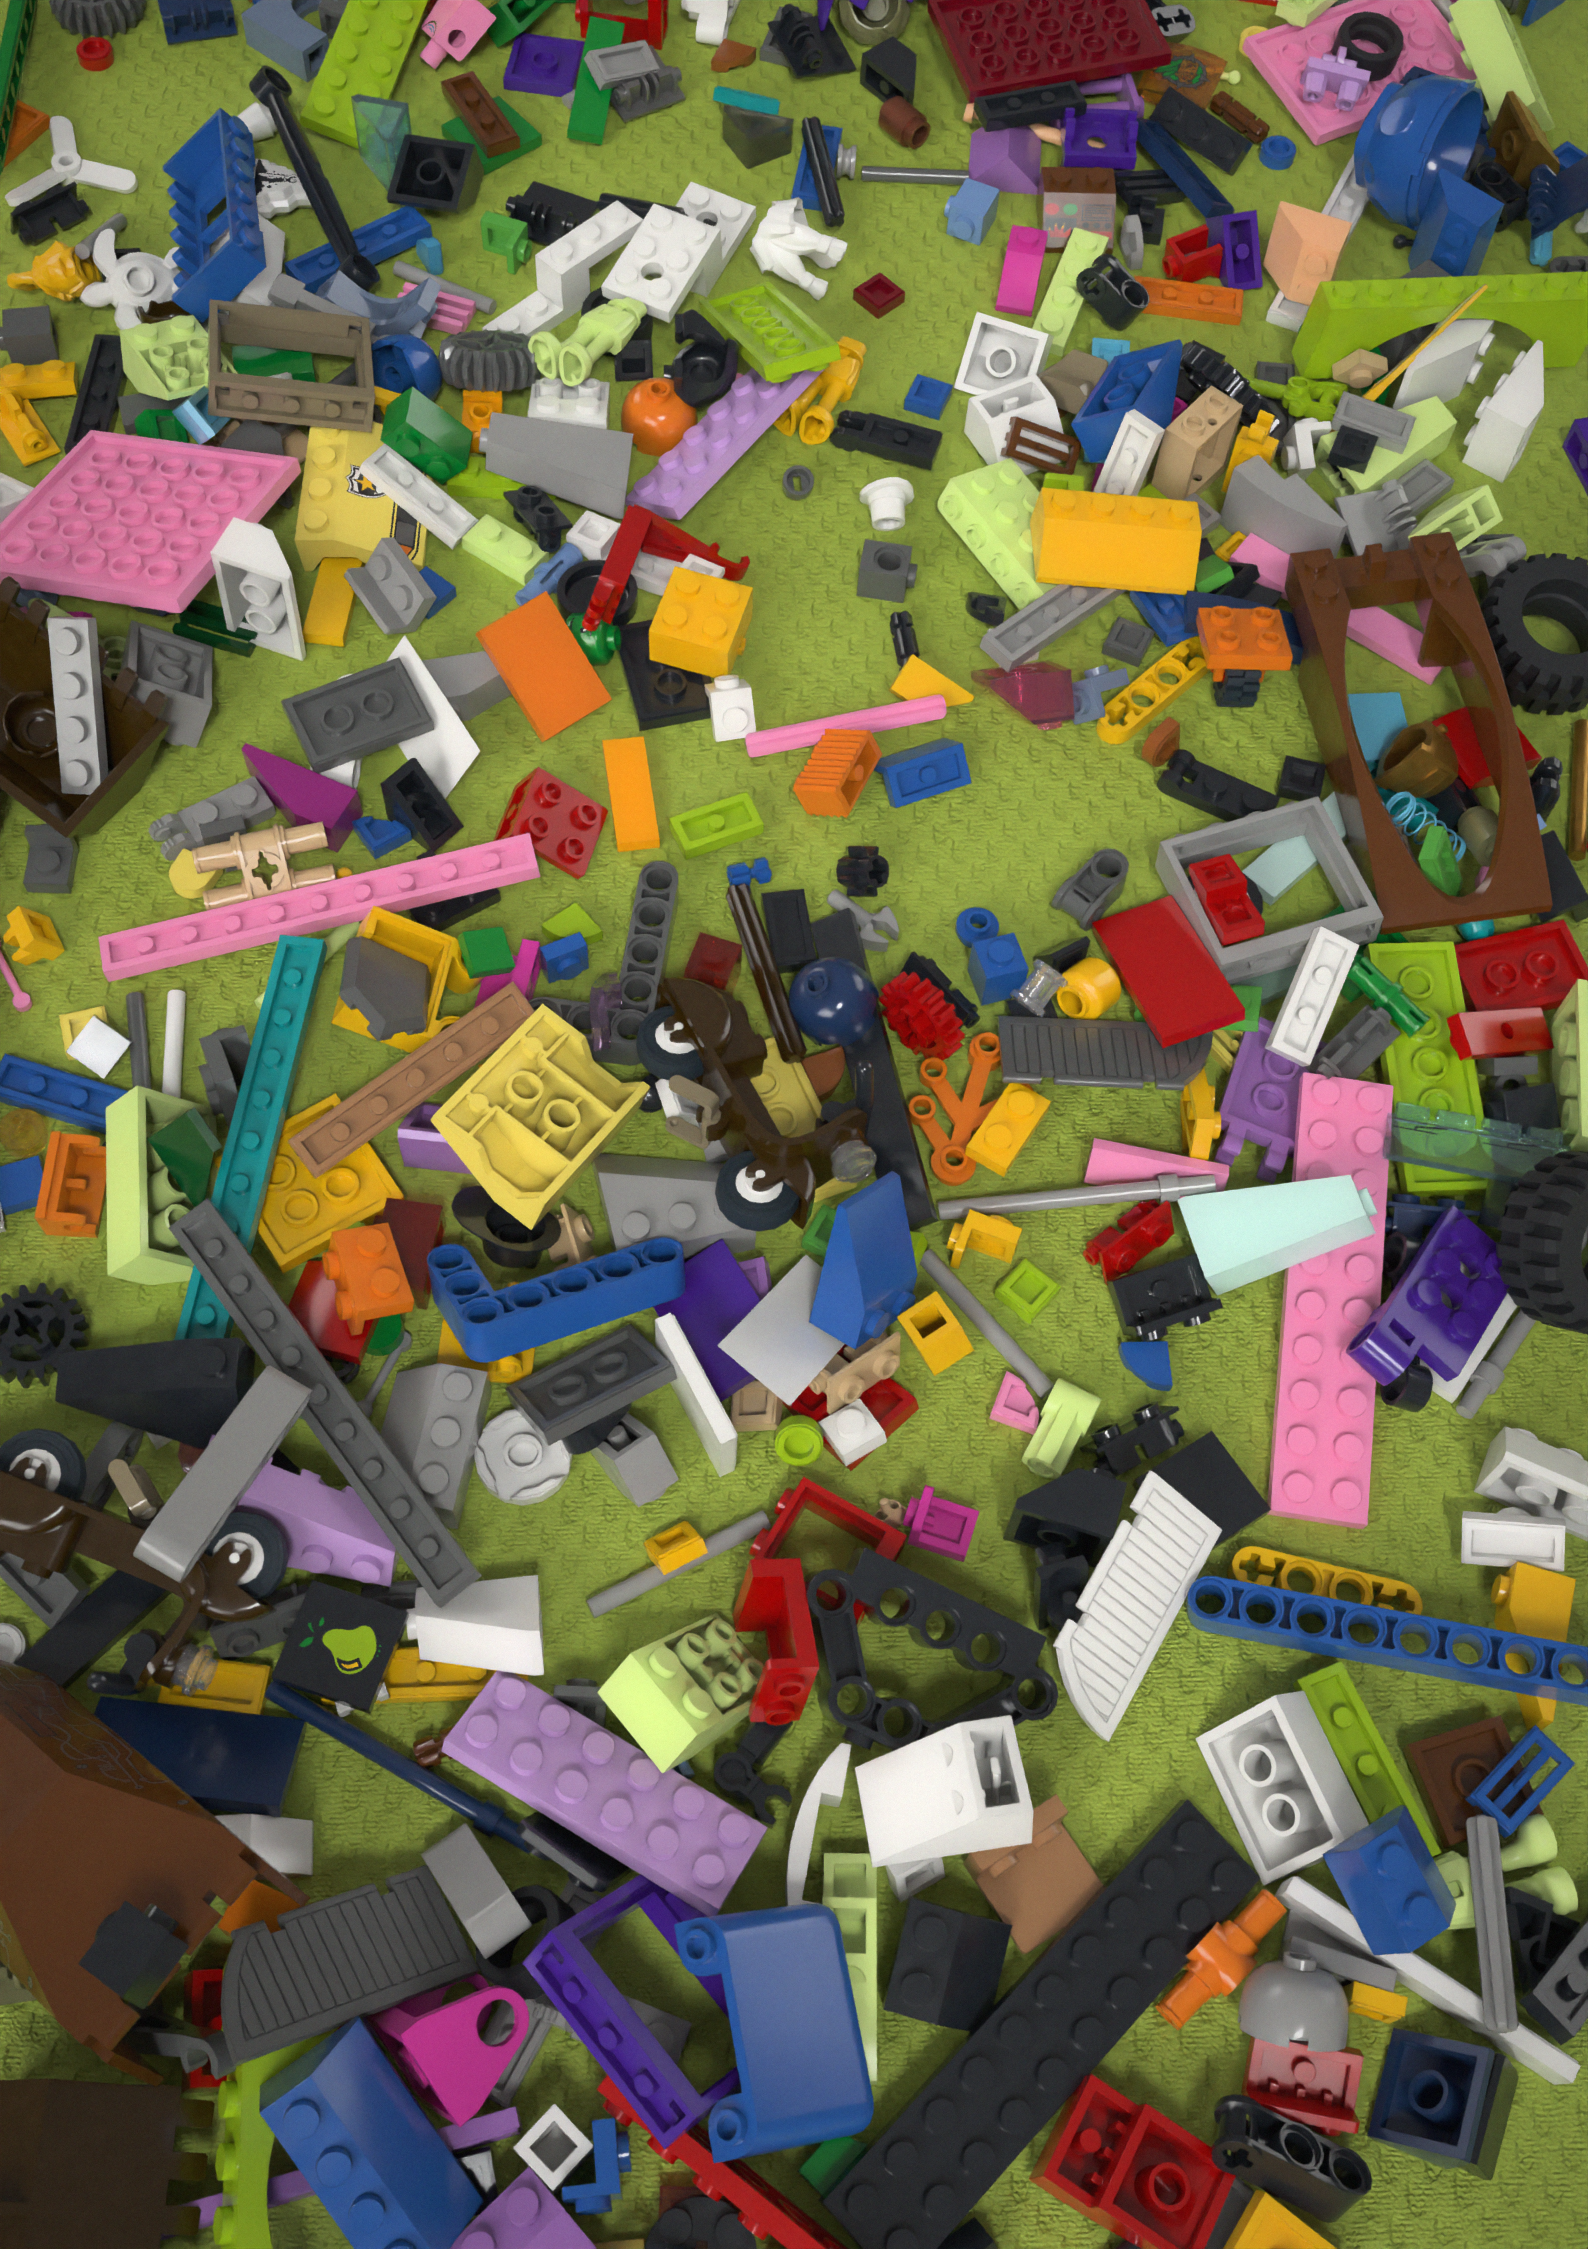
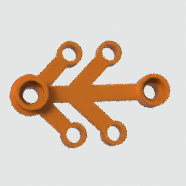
M990 1032L978 1034L970 1042L967 1057L972 1070L962 1102L946 1079L947 1066L941 1059L928 1058L921 1064L919 1073L921 1083L931 1089L954 1125L951 1141L934 1118L936 1105L930 1097L918 1095L912 1098L909 1103L908 1111L911 1122L919 1126L934 1150L930 1163L931 1170L941 1183L948 1186L961 1185L970 1180L974 1175L977 1161L965 1155L966 1146L970 1141L972 1132L979 1129L998 1101L996 1099L980 1107L989 1072L996 1070L1001 1065L999 1037ZM987 1045L995 1050L987 1052L982 1050L980 1046ZM929 1069H935L941 1075L938 1077H931L926 1073V1071ZM1020 1083L1033 1091L1029 1084ZM916 1107H925L929 1110V1113L920 1115L914 1109ZM956 1158L960 1160L962 1164L958 1166H952L946 1161V1159Z

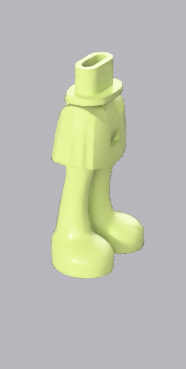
M630 297L612 299L607 304L604 303L583 315L579 320L576 331L562 343L550 332H537L529 340V351L532 354L533 352L535 353L534 359L537 363V368L547 378L554 380L561 376L565 385L570 387L576 386L589 377L592 366L605 352L617 355L627 345L634 331L640 326L641 318L647 314V308L643 302Z
M1543 1815L1527 1816L1519 1825L1516 1838L1508 1845L1500 1848L1503 1873L1519 1868L1547 1864L1556 1858V1838L1549 1822ZM1453 1850L1434 1858V1861L1456 1902L1452 1921L1447 1929L1475 1927L1469 1857L1464 1858ZM1555 1866L1525 1879L1504 1884V1887H1515L1554 1904L1552 1911L1558 1915H1566L1577 1911V1892L1570 1875L1563 1867Z

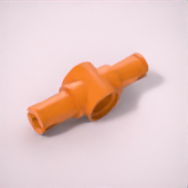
M1266 1889L1261 1890L1233 1922L1226 1920L1221 1925L1217 1921L1209 1933L1186 1955L1189 1959L1184 1966L1186 1973L1155 2007L1176 2030H1180L1211 1997L1216 1999L1221 1993L1226 1997L1242 1982L1257 1964V1961L1253 1958L1259 1952L1257 1946L1286 1913L1282 1903Z

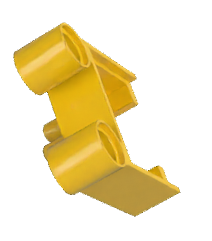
M376 906L371 908L360 923L356 937L363 936L427 965L431 980L427 1023L424 1032L407 1035L406 1032L396 1033L391 1039L380 1041L412 1053L460 1019L457 1016H447L440 1021L435 1020L444 986L446 985L448 989L455 993L466 994L473 991L485 977L469 978L468 971L462 964L465 962L457 938ZM339 996L331 1023L376 1040L367 1030L370 1023L357 1008L350 1010Z

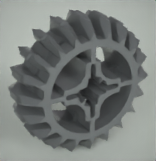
M50 0L49 2L51 11L55 15V19L60 23L61 28L69 29L71 35L80 33L83 39L89 36L101 37L106 35L112 38L113 34L118 32L125 34L127 27H136V21L143 19V11L146 10V0Z
M486 329L483 331L471 330L470 332H459L457 335H450L441 341L438 360L442 371V378L445 379L446 383L454 385L456 388H466L468 391L478 390L482 393L485 391L497 393L498 391L510 392L513 389L522 390L535 384L536 380H540L541 371L537 368V363L534 359L535 353L533 352L532 354L528 348L531 336H526L523 333L516 334L513 331L505 332L499 329L496 331Z

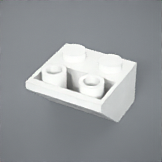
M1036 374L969 398L964 433L988 466L1008 459L1000 456V453L1007 444V441L1004 439L1006 432L1011 430V425H1009L1011 417L1017 416L1064 434L1055 399ZM1021 429L1020 436L1069 454L1067 446ZM1019 445L1016 447V450L1053 464L1062 462ZM1014 461L1025 475L1039 470Z
M544 377L536 380L531 388L527 417L609 430L610 382H600L594 378H587L582 383L570 387L565 385L559 378L551 380Z

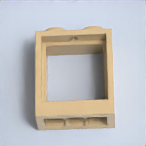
M1211 385L1165 428L1151 485L1168 499L1184 500L1192 493L1200 496L1225 471L1243 405Z

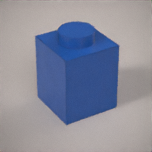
M1015 933L973 942L967 971L981 1006L1022 996L1029 968Z

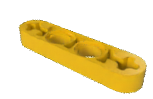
M1195 636L1181 641L1104 706L1106 715L1098 719L1096 726L1097 734L1103 741L1114 745L1123 744L1207 674L1210 669L1206 667L1200 637ZM1188 655L1190 657H1194L1191 661H1189L1188 666L1186 667L1185 664ZM1171 673L1179 679V682L1172 685L1166 684L1159 679V675ZM1136 695L1147 696L1152 700L1153 705L1148 707L1138 706L1133 702L1132 697ZM1125 712L1126 716L1124 718L1123 725H1121L1117 722L1121 718H1123V714Z
M1248 1546L1240 1549L1234 1555L1227 1568L1228 1579L1271 1587L1270 1585L1274 1577L1259 1575L1252 1582L1247 1580V1572L1240 1568L1244 1567L1248 1561L1255 1562L1256 1571L1271 1575L1276 1566H1278L1281 1570L1275 1581L1276 1588L1292 1591L1287 1583L1288 1573L1301 1571L1306 1573L1312 1581L1313 1589L1310 1593L1311 1595L1338 1600L1336 1596L1337 1585L1340 1583H1350L1361 1594L1360 1604L1370 1606L1374 1597L1373 1590H1376L1375 1601L1389 1603L1397 1596L1400 1598L1401 1606L1408 1608L1405 1611L1406 1613L1421 1615L1423 1609L1422 1599L1418 1591L1407 1583L1261 1547ZM1378 1603L1375 1606L1394 1610V1607L1382 1603Z

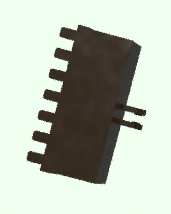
M10 576L4 578L0 584V718L6 702L19 692L40 690L54 698L49 634L44 628L50 613V607L42 600L37 599L32 602L27 614L15 606L21 586ZM99 644L108 776L91 795L62 793L59 753L47 759L35 760L25 757L15 751L7 742L2 731L0 719V792L4 790L65 838H73L76 834L97 832L141 790L158 746L165 737L170 725L161 718L168 702L167 696L155 689L149 694L145 704L133 697L132 694L139 679L138 674L129 667H125L120 671L115 682L103 674L109 653Z

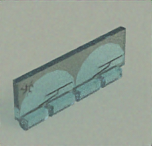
M1397 1102L1394 1114L1387 1112L1383 1159L1518 1184L1517 1182L1529 1170L1535 1171L1534 1165L1548 1156L1553 1157L1559 1152L1571 1151V1146L1562 1145L1563 1132L1529 1126L1526 1138L1520 1137L1521 1124L1483 1118L1479 1130L1474 1129L1476 1123L1475 1116L1438 1109L1435 1121L1429 1120V1107Z

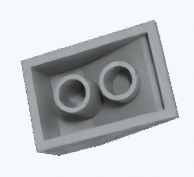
M131 620L120 671L125 667H129L138 674L139 679L132 696L145 704L149 694L155 689L167 696L168 702L161 718L170 725L163 739L173 745H188L196 748L212 707V646Z

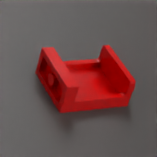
M800 1558L750 1559L732 1614L735 1632L764 1631L769 1660L765 1662L748 1710L750 1722H766L775 1726L784 1725L800 1719L820 1667Z

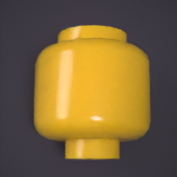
M1094 957L1079 960L1060 976L1056 984L1057 1000L1061 1010L1071 1018L1083 1020L1098 1019L1120 999L1122 990L1116 971L1107 962Z

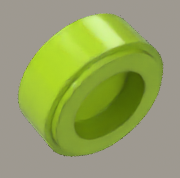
M803 1415L786 1418L778 1425L775 1432V1450L781 1460L793 1466H805L813 1463L820 1457L823 1451V1431L821 1426L814 1419Z

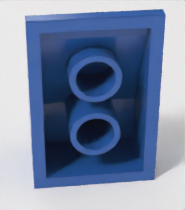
M1180 339L1114 356L1071 423L1091 463L1107 459L1125 413L1133 409L1163 429L1171 424L1183 349Z
M891 1171L838 1204L809 1323L855 1350L871 1338H878L886 1327L898 1320V1315L914 1306L916 1300L913 1290L918 1274L900 1175Z

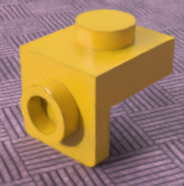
M969 1210L964 1225L955 1222L947 1242L946 1249L953 1251L950 1266L959 1269L967 1248L1011 1264L1022 1229L1014 1226L1011 1221L997 1215L986 1216Z

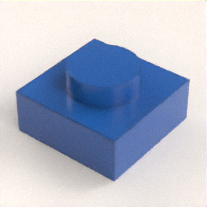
M581 932L540 947L542 972L549 984L560 979H572L583 970L589 968L588 947Z

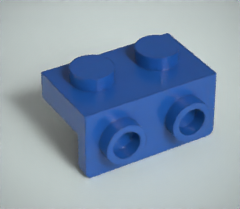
M615 2118L592 2121L596 2183L562 2187L564 2203L567 2206L576 2205L578 2216L612 2212L611 2201L623 2199L621 2173L632 2172L630 2140L628 2131L618 2132Z

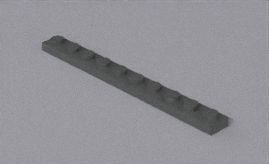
M207 1198L168 1227L265 1365L274 1367L313 1390V1394L301 1416L435 1605L442 1608L479 1579L482 1574L217 1207Z

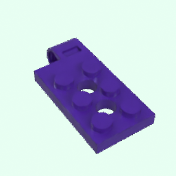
M1454 1205L1442 1212L1387 1301L1374 1309L1364 1327L1349 1343L1346 1353L1382 1386L1390 1384L1400 1376L1412 1362L1415 1355L1421 1358L1446 1382L1459 1376L1507 1295V1289L1510 1287V1285L1503 1283L1498 1268L1503 1265L1502 1259L1496 1255V1243ZM1460 1262L1465 1264L1470 1272V1278L1466 1277L1461 1272ZM1441 1291L1449 1297L1452 1309L1445 1306L1442 1302Z

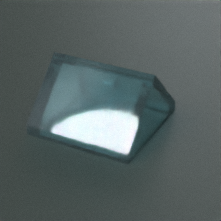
M360 94L351 96L360 158L388 192L404 135H412L408 103Z

